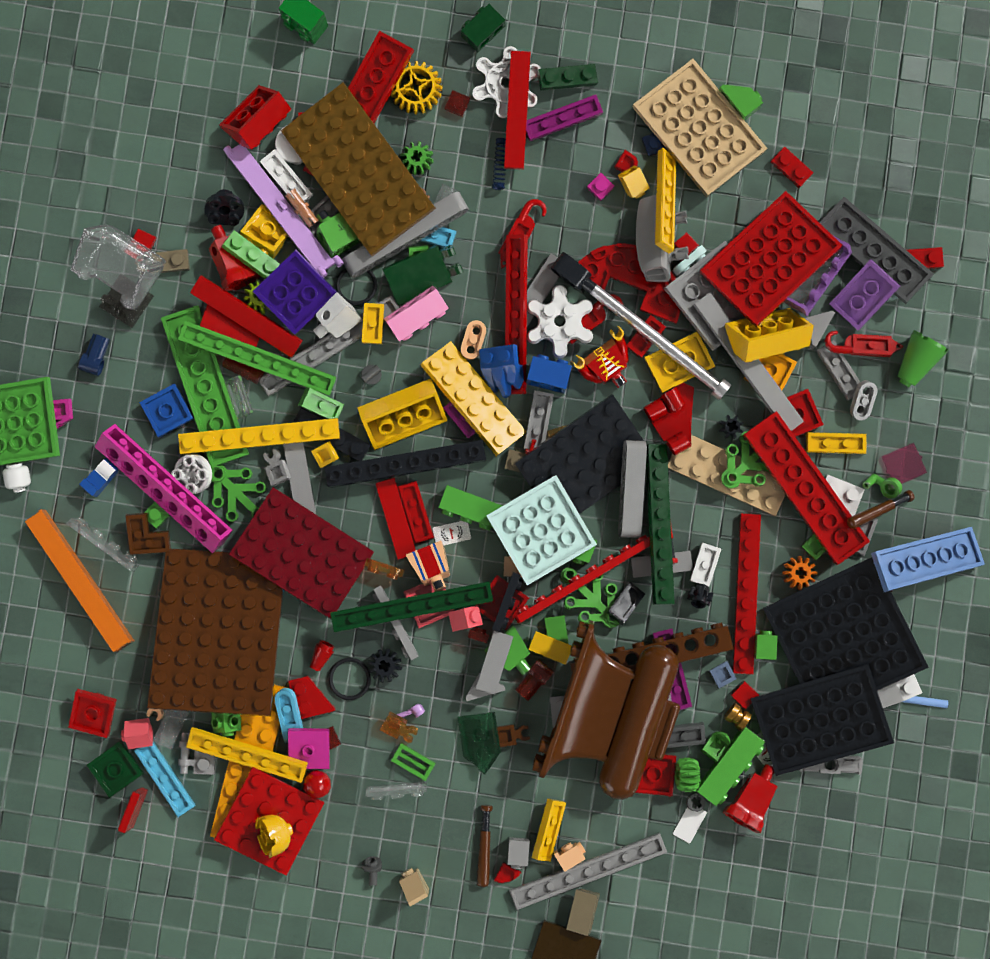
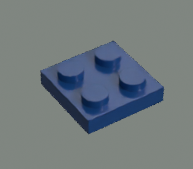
M175 383L139 402L159 438L194 420Z

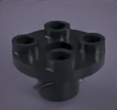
M222 189L206 200L204 212L211 224L236 226L244 215V203L232 191Z

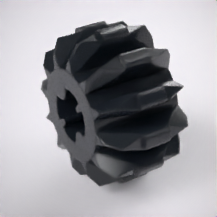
M379 649L378 654L380 657L373 653L371 657L376 661H368L369 665H374V668L368 670L369 673L377 672L373 679L381 675V683L384 682L385 676L391 682L392 677L390 674L397 678L399 675L394 670H402L401 666H396V663L402 661L401 658L394 661L393 658L397 653L394 652L389 656L390 649H386L385 655ZM382 660H385L386 663H390L388 671H385L384 668H380Z

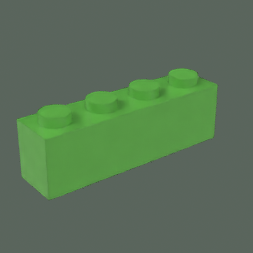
M744 727L741 731L739 730L719 762H715L699 782V788L696 791L715 806L722 804L728 797L726 794L731 787L734 788L739 783L740 778L738 777L741 773L748 771L751 767L753 757L761 754L765 741L747 727Z

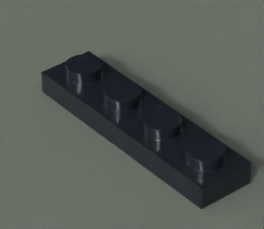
M301 407L292 423L324 419ZM339 428L340 439L322 440L324 443L330 441L335 449L357 461H363L371 447L370 444Z

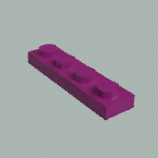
M595 94L527 120L526 133L529 141L531 142L602 115L603 110L597 95Z
M673 629L654 632L653 637H663L664 640L672 638L671 634H674ZM674 644L666 645V647L671 649L674 653L676 652V646ZM679 662L678 672L671 690V701L679 704L680 710L692 707L681 662Z

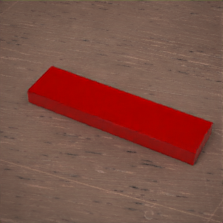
M391 478L375 484L399 560L405 558L406 554L416 551L395 478Z

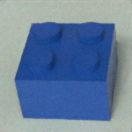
M538 354L537 357L533 356L526 384L565 394L572 366L568 365V361L557 359L555 362L549 360L548 356Z

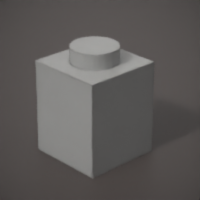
M509 837L507 864L511 865V868L523 869V866H528L529 839Z

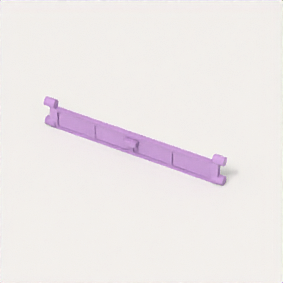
M239 144L234 148L228 145L223 149L227 157L299 251L323 278L328 275L326 272L328 268L334 264L339 268L344 264L338 255L331 259L246 147Z

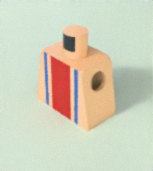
M441 540L406 554L407 559L424 586L432 584L435 592L446 588L443 579L450 576L445 548Z

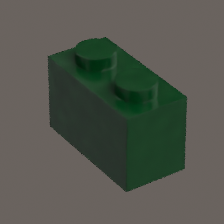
M490 4L486 7L482 6L476 12V16L471 21L467 20L461 27V37L477 53L505 27L506 20Z

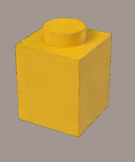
M634 165L618 174L627 196L631 198H640L646 194L645 191L650 189L640 167Z

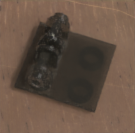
M121 274L109 293L101 297L102 303L99 307L133 328L154 295Z

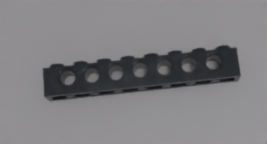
M483 440L328 466L325 467L328 487L335 488L485 462L486 456Z

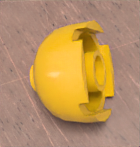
M272 814L257 818L255 826L256 829L260 828V835H257L264 854L269 855V858L283 853L290 844V835L293 834L290 823H286L282 817Z

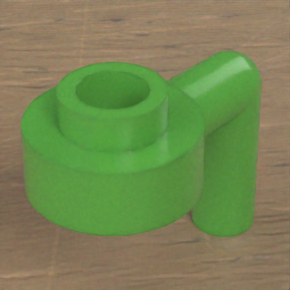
M872 474L862 484L863 488L869 489L876 483L880 486L881 493L889 499L896 498L902 491V484L898 479L889 477L885 480L876 474Z

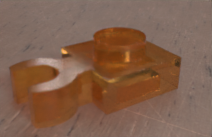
M389 712L380 727V731L396 739L401 735L406 742L412 743L413 736L409 735V733L417 735L418 728L407 726L408 720Z

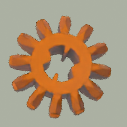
M797 556V561L794 558L789 559L791 565L788 563L784 564L788 571H782V574L788 575L784 582L791 581L790 588H794L797 585V590H802V585L805 588L809 587L808 581L815 582L811 575H817V572L811 571L815 564L808 565L809 558H805L802 561V556ZM799 567L800 571H803L804 573L803 575H800L801 578H799V575L795 574V572L799 570Z

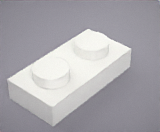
M701 543L689 581L710 586L721 548Z

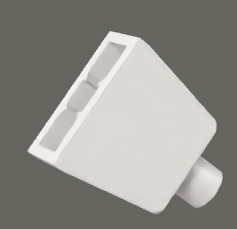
M337 292L316 313V317L321 323L313 331L320 339L328 332L338 338L363 319L355 308Z

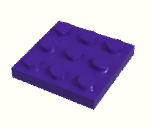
M297 250L287 257L253 290L254 294L294 335L337 293Z

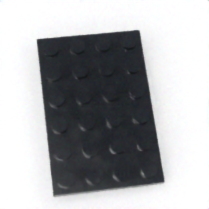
M611 394L515 461L514 464L531 489L556 475L580 514L621 485L624 441L644 440L614 395Z
M869 664L751 698L776 776L894 743Z

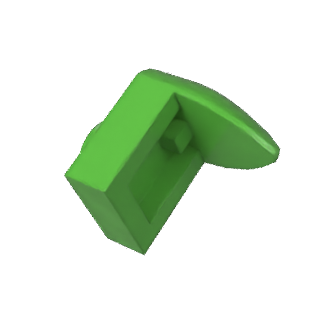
M714 732L700 751L717 763L731 744L730 737L725 732Z

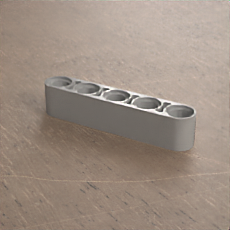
M625 440L623 444L618 521L619 537H641L647 453L645 441Z

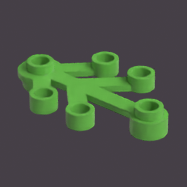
M747 431L739 436V441L741 442V464L736 469L735 455L739 452L737 445L730 444L725 449L727 470L722 473L721 481L725 487L730 489L736 488L740 483L754 484L760 487L766 482L763 474H757L754 477L741 475L746 470L770 473L763 463L756 462L759 457L755 451L749 456V443L743 439V434ZM729 448H733L735 453H730ZM729 475L734 476V481L729 480ZM760 477L762 479V483H758L756 481V478Z
M223 465L211 467V481L214 483L212 505L216 508L224 506L225 501L221 497L223 484L228 489V512L226 513V519L230 522H235L239 518V514L236 511V498L252 513L251 517L253 518L260 507H257L243 492L256 491L262 494L267 489L266 484L261 481L250 484H233L228 479L233 477H241L245 480L251 479L253 472L249 468L227 470ZM220 470L222 475L216 478L215 472ZM245 470L250 472L248 477L243 476ZM259 484L264 486L262 491L257 490ZM217 498H220L222 501L219 506L215 504ZM231 512H234L236 515L233 520L229 518Z
M570 567L563 569L559 576L561 582L567 585L570 584L568 580L571 578L566 576V572H570L572 577L577 575L576 571ZM603 574L600 575L599 579L595 578L592 580V592L585 585L577 589L586 599H575L569 596L564 600L563 604L566 609L596 608L601 613L590 614L588 611H582L578 614L579 622L587 623L589 620L603 622L608 628H614L620 624L616 620L611 621L607 614V611L615 602V594L617 593V586L615 584L609 583L604 588V592L607 595V607L601 602L600 580L603 578ZM609 586L613 588V593L608 591ZM567 600H571L573 606H569ZM581 615H587V620H583Z

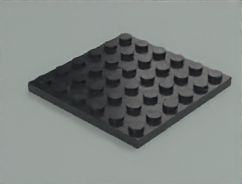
M872 557L763 608L799 683L869 664L878 691L929 668L892 592H884Z

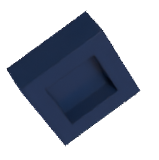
M654 133L642 137L648 157L658 154V150L662 148L666 149Z

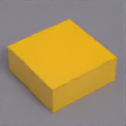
M330 441L311 451L320 468L339 459Z

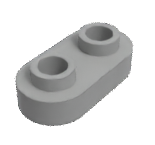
M864 380L856 387L850 406V414L857 420L867 419L872 412L877 395V386L874 383Z

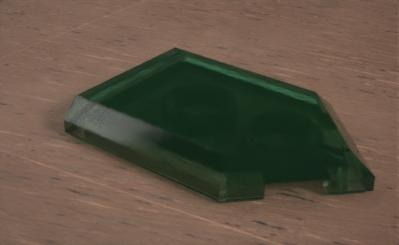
M495 712L458 716L463 757L477 766L478 770L485 775L501 753Z

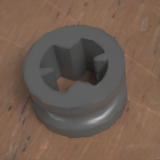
M693 793L686 799V805L691 811L699 812L705 807L706 801L701 794ZM693 797L694 799H697V797H699V807H692L693 802L691 800Z

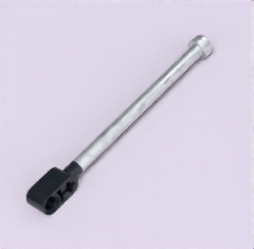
M562 252L552 264L550 269L574 289L580 291L583 288L712 389L711 395L720 400L730 388L731 384L725 379H722V381L718 380L590 279L592 274L568 254Z

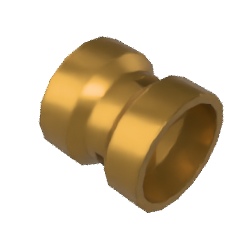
M734 703L725 714L724 719L735 723V727L741 731L747 725L752 715L747 711L742 712L741 706Z

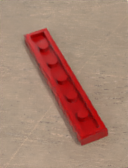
M511 51L504 169L524 170L531 52Z
M202 275L198 278L190 292L291 358L303 341Z

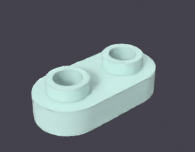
M701 245L689 255V259H684L672 271L677 277L682 275L691 265L705 257L707 250Z

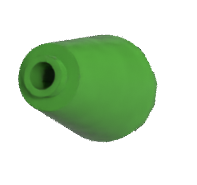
M915 330L911 333L897 376L901 378L899 382L907 387L911 385L916 386L949 350L933 339L922 336L923 334Z

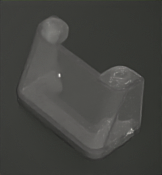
M98 225L84 228L70 270L83 280L97 278L122 294L120 301L125 308L135 309L143 302L163 271L166 261L117 228L110 225Z

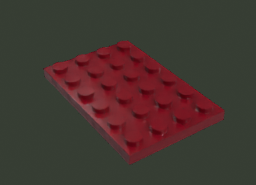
M273 487L229 553V556L331 620L330 612L338 610L374 551Z

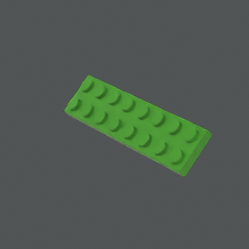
M197 305L162 317L161 320L199 432L241 428L216 353L178 340L185 321L200 326L203 318L200 306ZM248 448L206 452L211 467L250 455Z

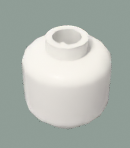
M22 462L7 464L6 468L2 471L5 487L13 489L14 493L25 491V487L31 483L29 468L26 465H22Z

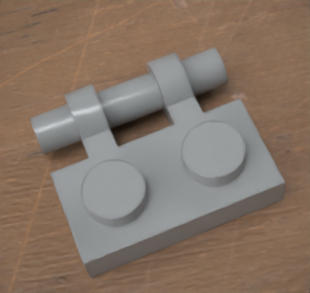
M182 733L181 741H179L181 757L178 759L180 774H188V766H194L193 774L214 775L216 757L195 750L194 759H188L189 748H186L189 733Z

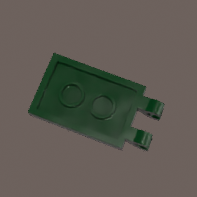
M435 245L382 268L398 305L412 300L431 286H434L436 289L452 282L451 276L463 273L459 263L446 268L443 258L456 254L452 245L440 250Z

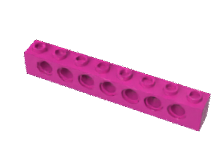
M114 424L101 434L95 448L203 546L213 553L225 543L233 530L124 431Z

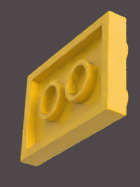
M698 332L672 343L707 371L715 367ZM661 349L644 357L661 393L695 377Z

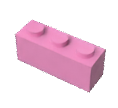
M431 286L386 316L384 320L397 340L405 341L412 337V333L417 329L422 330L427 327L432 319L442 317L449 308L437 289Z

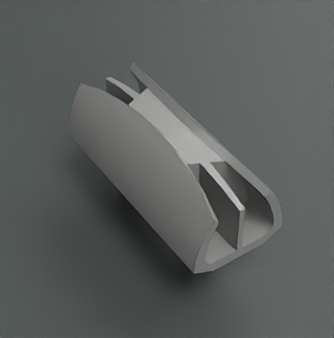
M652 195L639 201L636 220L637 255L646 281L668 282L671 278V261L689 259V250L687 246L675 248L673 252L668 254L655 245L656 195ZM675 212V224H686L687 212Z

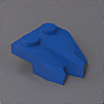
M512 344L479 349L482 374L494 393L498 392L499 389L502 397L507 398L511 395V385L517 389L521 388L524 375L523 365L518 363L517 345Z

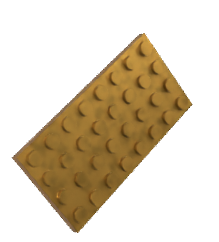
M344 82L281 130L372 257L436 209Z

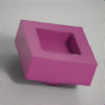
M600 173L587 186V189L602 201L614 189L615 185Z

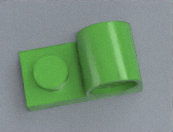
M306 387L298 406L327 419H334L339 417L344 404Z

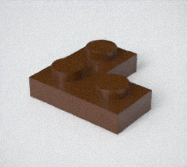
M147 513L127 514L125 516L130 555L170 552L169 531L149 532Z

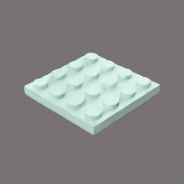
M556 475L486 515L526 585L531 584L597 545Z

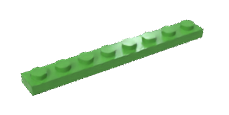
M188 321L184 322L178 340L329 396L336 377Z

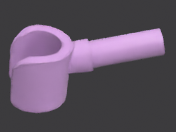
M416 704L411 709L396 714V718L400 719L412 713L417 718L425 712V709L421 704Z

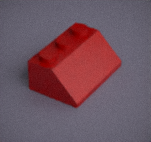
M258 85L219 126L241 146L252 150L260 144V141L267 134L273 131L280 121L286 118L291 108L279 91Z

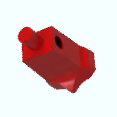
M222 225L213 227L211 232L215 240L208 249L220 275L222 288L225 291H237L250 283L256 282L261 276L222 248V245L229 237L226 236Z
M765 764L760 775L756 773L749 774L733 802L727 805L722 813L735 823L755 833H761L764 826L765 813L778 787L770 782L775 773L773 767Z

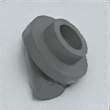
M368 365L363 369L361 378L365 383L374 385L381 379V370L377 365Z

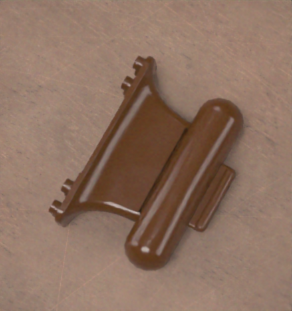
M589 620L588 623L580 621L576 637L582 638V641L574 640L570 650V656L576 657V663L555 727L552 729L550 737L546 735L541 737L539 752L544 753V756L536 753L532 771L539 772V777L545 778L551 767L562 760L590 758L603 761L604 763L599 775L601 789L613 799L624 800L632 797L637 791L648 758L662 760L664 758L680 711L679 704L668 700L678 672L679 661L677 655L671 649L662 645H653L642 651L635 670L627 668L610 658L600 648L594 635V621Z

